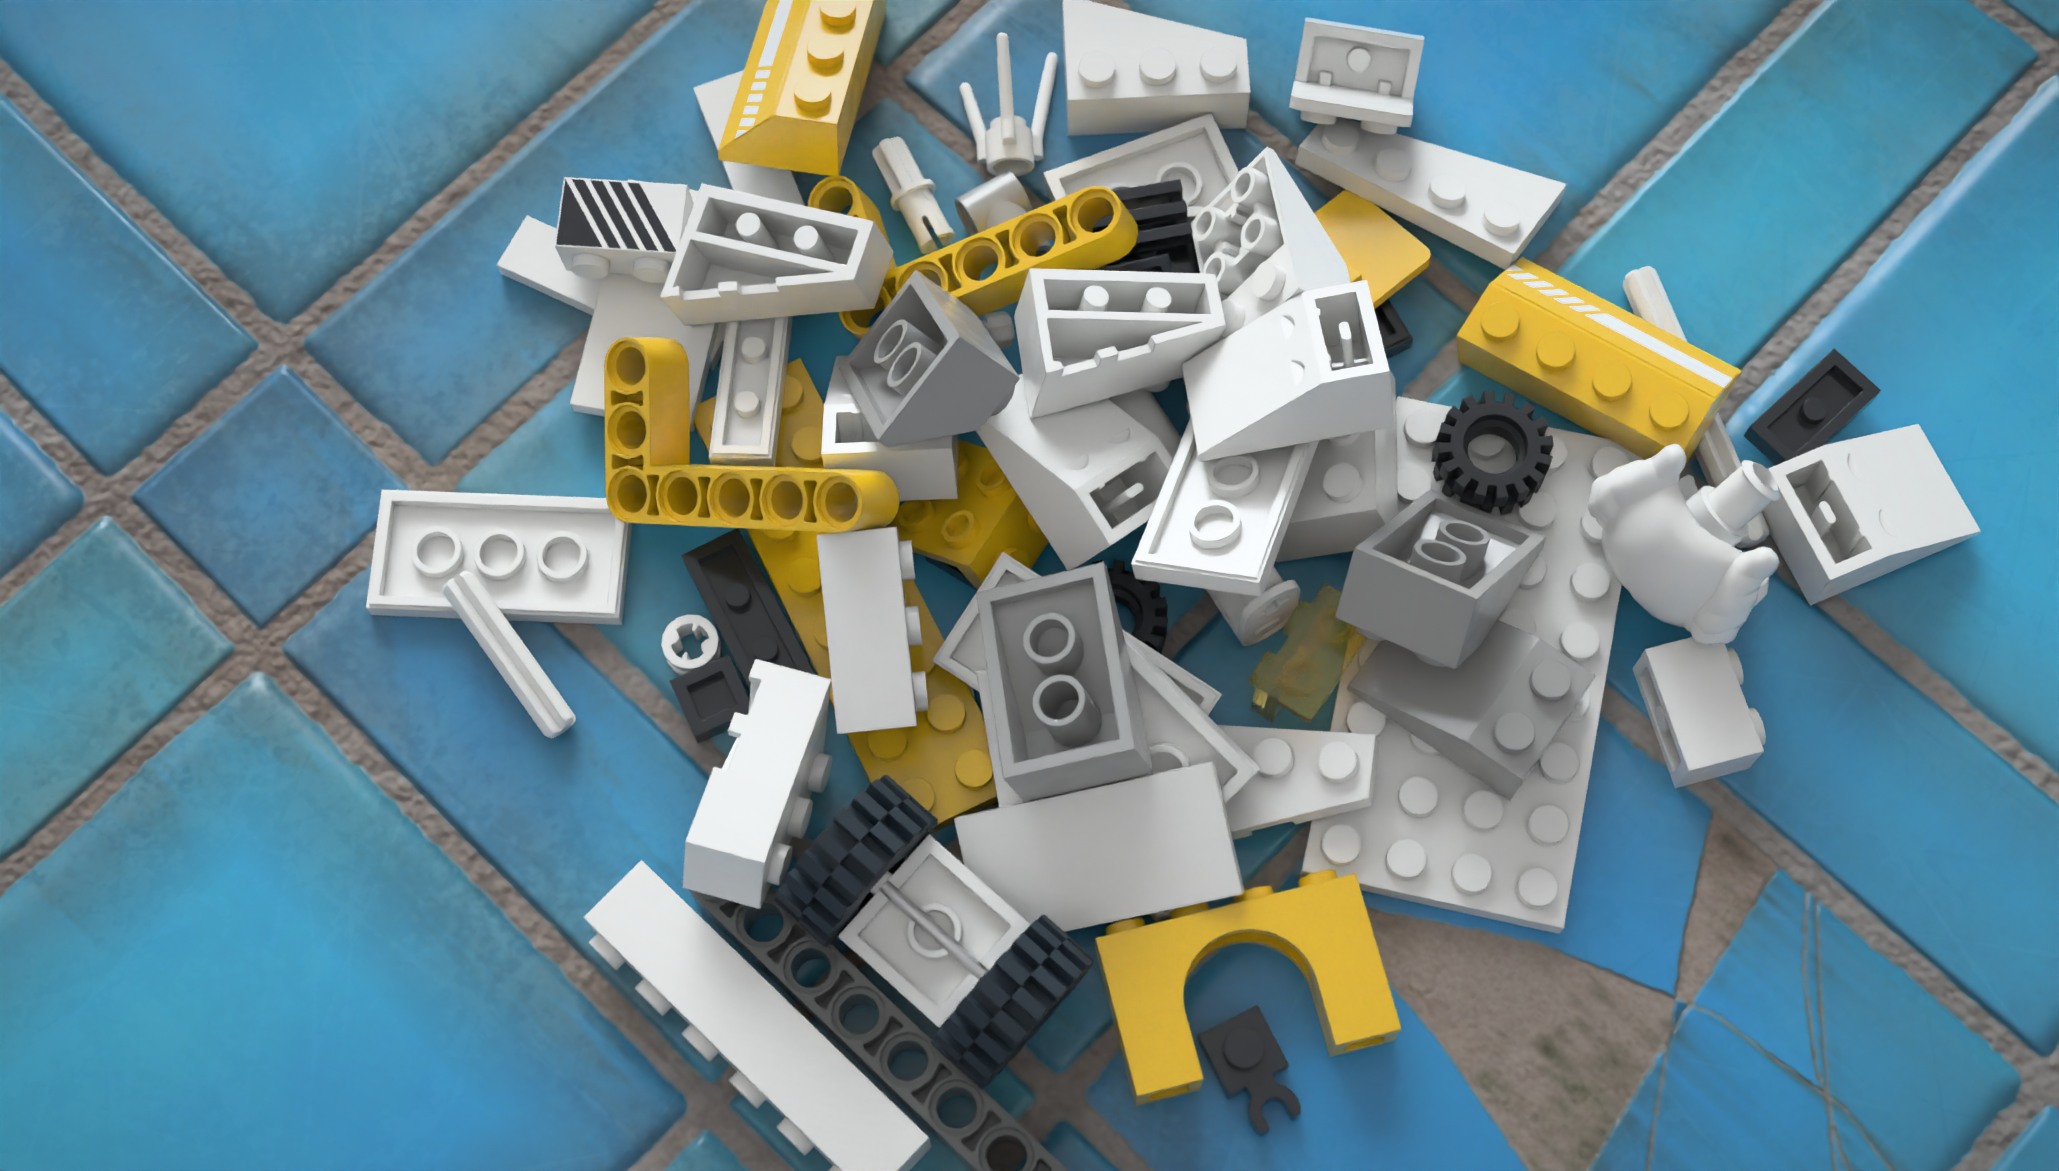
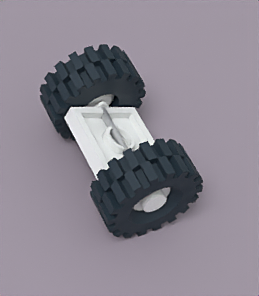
M883 775L880 780L876 779L866 791L862 790L854 797L851 804L846 809L843 808L834 817L832 824L826 830L823 829L814 839L815 843L800 856L796 862L797 866L782 881L783 885L777 890L774 902L823 947H827L830 943L834 944L839 938L844 941L940 1028L933 1037L931 1044L983 1090L1057 1010L1059 1005L1068 997L1092 967L1095 959L1046 915H1041L1038 920L1029 924L932 837V831L937 827L938 819L892 778Z

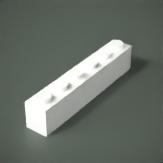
M642 860L584 916V919L596 933L588 942L592 948L616 971L626 962L643 979L635 987L636 991L659 1014L663 1016L672 1007L689 1024L681 1035L708 1062L719 1053L737 1071L728 1081L756 1109L767 1100L784 1117L776 1128L804 1156L815 1147L833 1165L828 1171H910L932 1148L929 1137Z

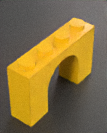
M1336 870L1319 871L1298 880V888L1274 893L1272 886L1255 887L1245 890L1241 895L1234 896V904L1210 909L1208 902H1203L1170 911V920L1145 926L1143 918H1131L1113 923L1105 928L1106 935L1096 938L1095 953L1135 1106L1201 1090L1203 1075L1185 1012L1184 986L1189 975L1201 960L1212 952L1229 945L1242 943L1263 945L1280 952L1298 967L1312 993L1330 1057L1392 1042L1396 1039L1402 1028L1356 873L1338 878Z

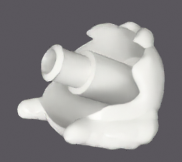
M1672 444L1664 447L1652 458L1633 461L1615 468L1609 474L1598 477L1592 483V491L1588 499V509L1590 515L1596 518V521L1603 529V552L1619 582L1651 616L1671 625L1685 627L1692 634L1696 642L1712 645L1734 641L1739 628L1746 621L1752 608L1766 596L1769 587V576L1775 572L1779 564L1778 556L1770 548L1760 547L1752 551L1743 552L1734 547L1748 535L1747 523L1773 501H1779V487L1772 473L1759 463L1743 460L1741 466L1716 488L1703 486L1698 490L1694 477L1690 474L1679 479L1680 472L1686 464V455L1678 444Z

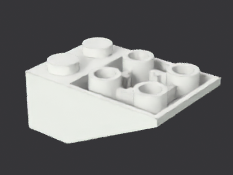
M1266 147L1247 167L1241 169L1234 180L1208 206L1202 208L1196 218L1190 223L1200 273L1216 274L1226 323L1219 341L1301 292L1351 283L1345 261L1276 152L1271 148Z
M1367 280L1301 292L1182 364L1199 462L1395 427L1390 371Z
M836 356L824 403L821 453L824 468L877 470L884 472L893 479L897 486L900 501L958 499L959 434L886 447L877 441L839 370L848 356Z
M1022 373L1019 375L1020 379L1015 384L1014 394L1005 409L995 416H990L981 429L976 432L1066 569L1072 570L1150 519L1173 459L1158 436L1108 398L1030 420Z
M1919 424L1827 444L1768 468L1778 483L1780 499L1779 501H1773L1762 513L1774 542L1810 606L1972 538L1981 532Z

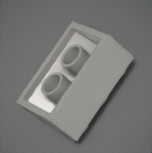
M917 270L912 273L839 368L877 441L886 447L980 430L990 416H995L1005 409L1014 394L1015 384L1020 379L974 310Z

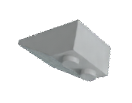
M1429 490L1354 548L1335 618L1355 626L1357 632L1369 639L1378 641L1388 640L1414 651L1418 659L1429 665L1438 667L1448 666L1456 669L1480 647L1542 551L1547 537Z
M1101 562L977 592L976 598L1003 779L1024 802H1029L1152 774L1153 770L1143 711L1105 563Z
M1497 620L1480 647L1456 669L1448 666L1438 667L1429 665L1418 659L1414 651L1388 640L1380 641L1351 680L1347 690L1511 801L1582 700L1596 675L1542 639Z

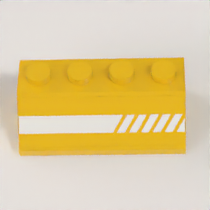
M767 0L718 148V160L839 177L885 18L886 0Z
M1524 257L1519 258L1489 283L1457 334L1459 362L1595 435L1610 439L1643 458V460L1652 458L1668 445L1678 444L1685 452L1687 463L1742 373V370Z

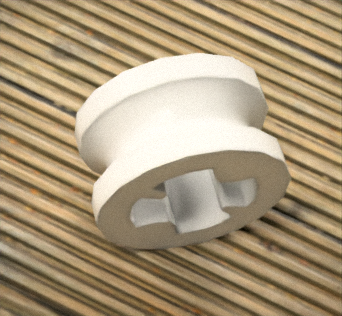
M687 614L676 618L668 624L662 635L661 646L664 656L667 659L668 665L679 675H683L722 657V645L716 628L708 619L700 615ZM694 634L697 641L700 640L702 635L707 637L708 639L701 644L703 654L700 657L691 660L687 652L684 653L682 658L676 655L683 650L681 639L684 636Z

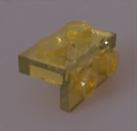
M1324 583L1311 604L1302 600L1295 608L1283 629V633L1289 637L1277 655L1271 651L1266 652L1249 679L1248 683L1255 687L1251 710L1273 722L1282 707L1305 722L1314 720L1367 640V637L1357 632L1355 626L1335 618L1342 594L1340 591Z

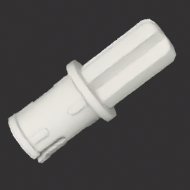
M899 136L891 139L886 138L879 142V145L872 150V157L892 194L890 205L895 211H901L918 243V249L922 254H929L938 250L928 231L929 227H933L944 247L947 246L955 238V232L949 226L933 196L935 191L933 181L924 179L908 146Z

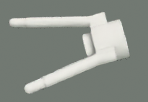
M999 33L996 42L1000 117L990 122V129L987 132L970 84L962 83L960 85V93L976 141L977 162L979 164H987V170L992 175L998 176L1006 171H1011L1015 176H1021L1034 169V161L1044 158L1042 139L1056 75L1058 56L1051 52L1046 57L1030 129L1026 126L1024 118L1014 116L1009 39L1006 33Z

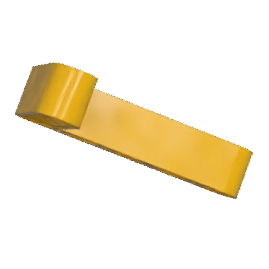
M830 176L816 184L810 193L808 207L840 214L844 208L852 205L847 215L874 221L890 245L880 211L876 204L853 181L845 176ZM1102 186L1087 187L899 267H896L894 257L892 256L875 308L838 312L844 327L861 341L871 328L868 325L873 315L888 306L912 273L917 270L974 310L979 318L983 314L991 313L1019 301L1029 268L1092 270L1121 259L1136 244L1138 237L1137 223L1113 191ZM1113 215L1112 222L1107 228L1100 232H1092L1098 220L1105 216ZM1055 239L1054 246L1049 252L1035 257L1041 244L1047 240ZM998 263L992 276L979 281L982 271L987 266Z
M625 337L616 340L607 351L604 363L605 494L607 505L611 513L618 520L640 524L833 533L883 528L894 520L898 513L900 502L898 488L893 479L881 471L690 464L689 362L683 346L670 338ZM856 495H857V500H858V506H857V507H856V501H855Z

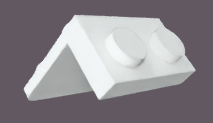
M1306 18L1289 107L1301 110L1300 118L1302 120L1318 124H1336L1338 116L1361 120V129L1379 134H1396L1398 126L1411 127L1413 97L1424 36Z

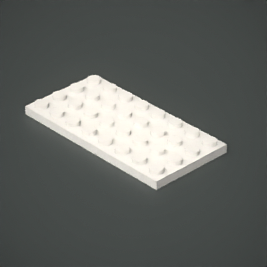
M1397 396L1398 514L1429 490L1444 495L1442 488L1445 482L1444 480L1435 481L1433 469L1436 462H1431L1441 423H1444L1446 415L1452 407ZM1548 427L1545 436H1553L1554 446L1550 453L1553 458L1537 494L1533 493L1530 502L1522 508L1516 503L1512 513L1500 515L1499 507H1493L1492 515L1547 537L1542 551L1497 620L1542 639L1596 675L1582 700L1511 801L1347 690L1351 680L1380 642L1361 635L1357 632L1355 626L1350 625L1329 732L1376 734L1380 743L1373 805L1312 820L1300 877L1324 870H1336L1338 878L1356 873L1361 891L1547 932L1561 933L1564 929L1622 585L1606 560L1602 546L1603 529L1596 521V518L1590 515L1588 499L1592 491V483L1598 477L1609 474L1615 468L1636 460H1643V458L1610 439ZM1484 434L1473 439L1468 445L1470 460L1482 471L1499 474L1508 471L1516 463V454L1513 446L1502 437ZM1456 493L1451 497L1457 501L1461 499ZM1471 503L1470 506L1480 509V505Z

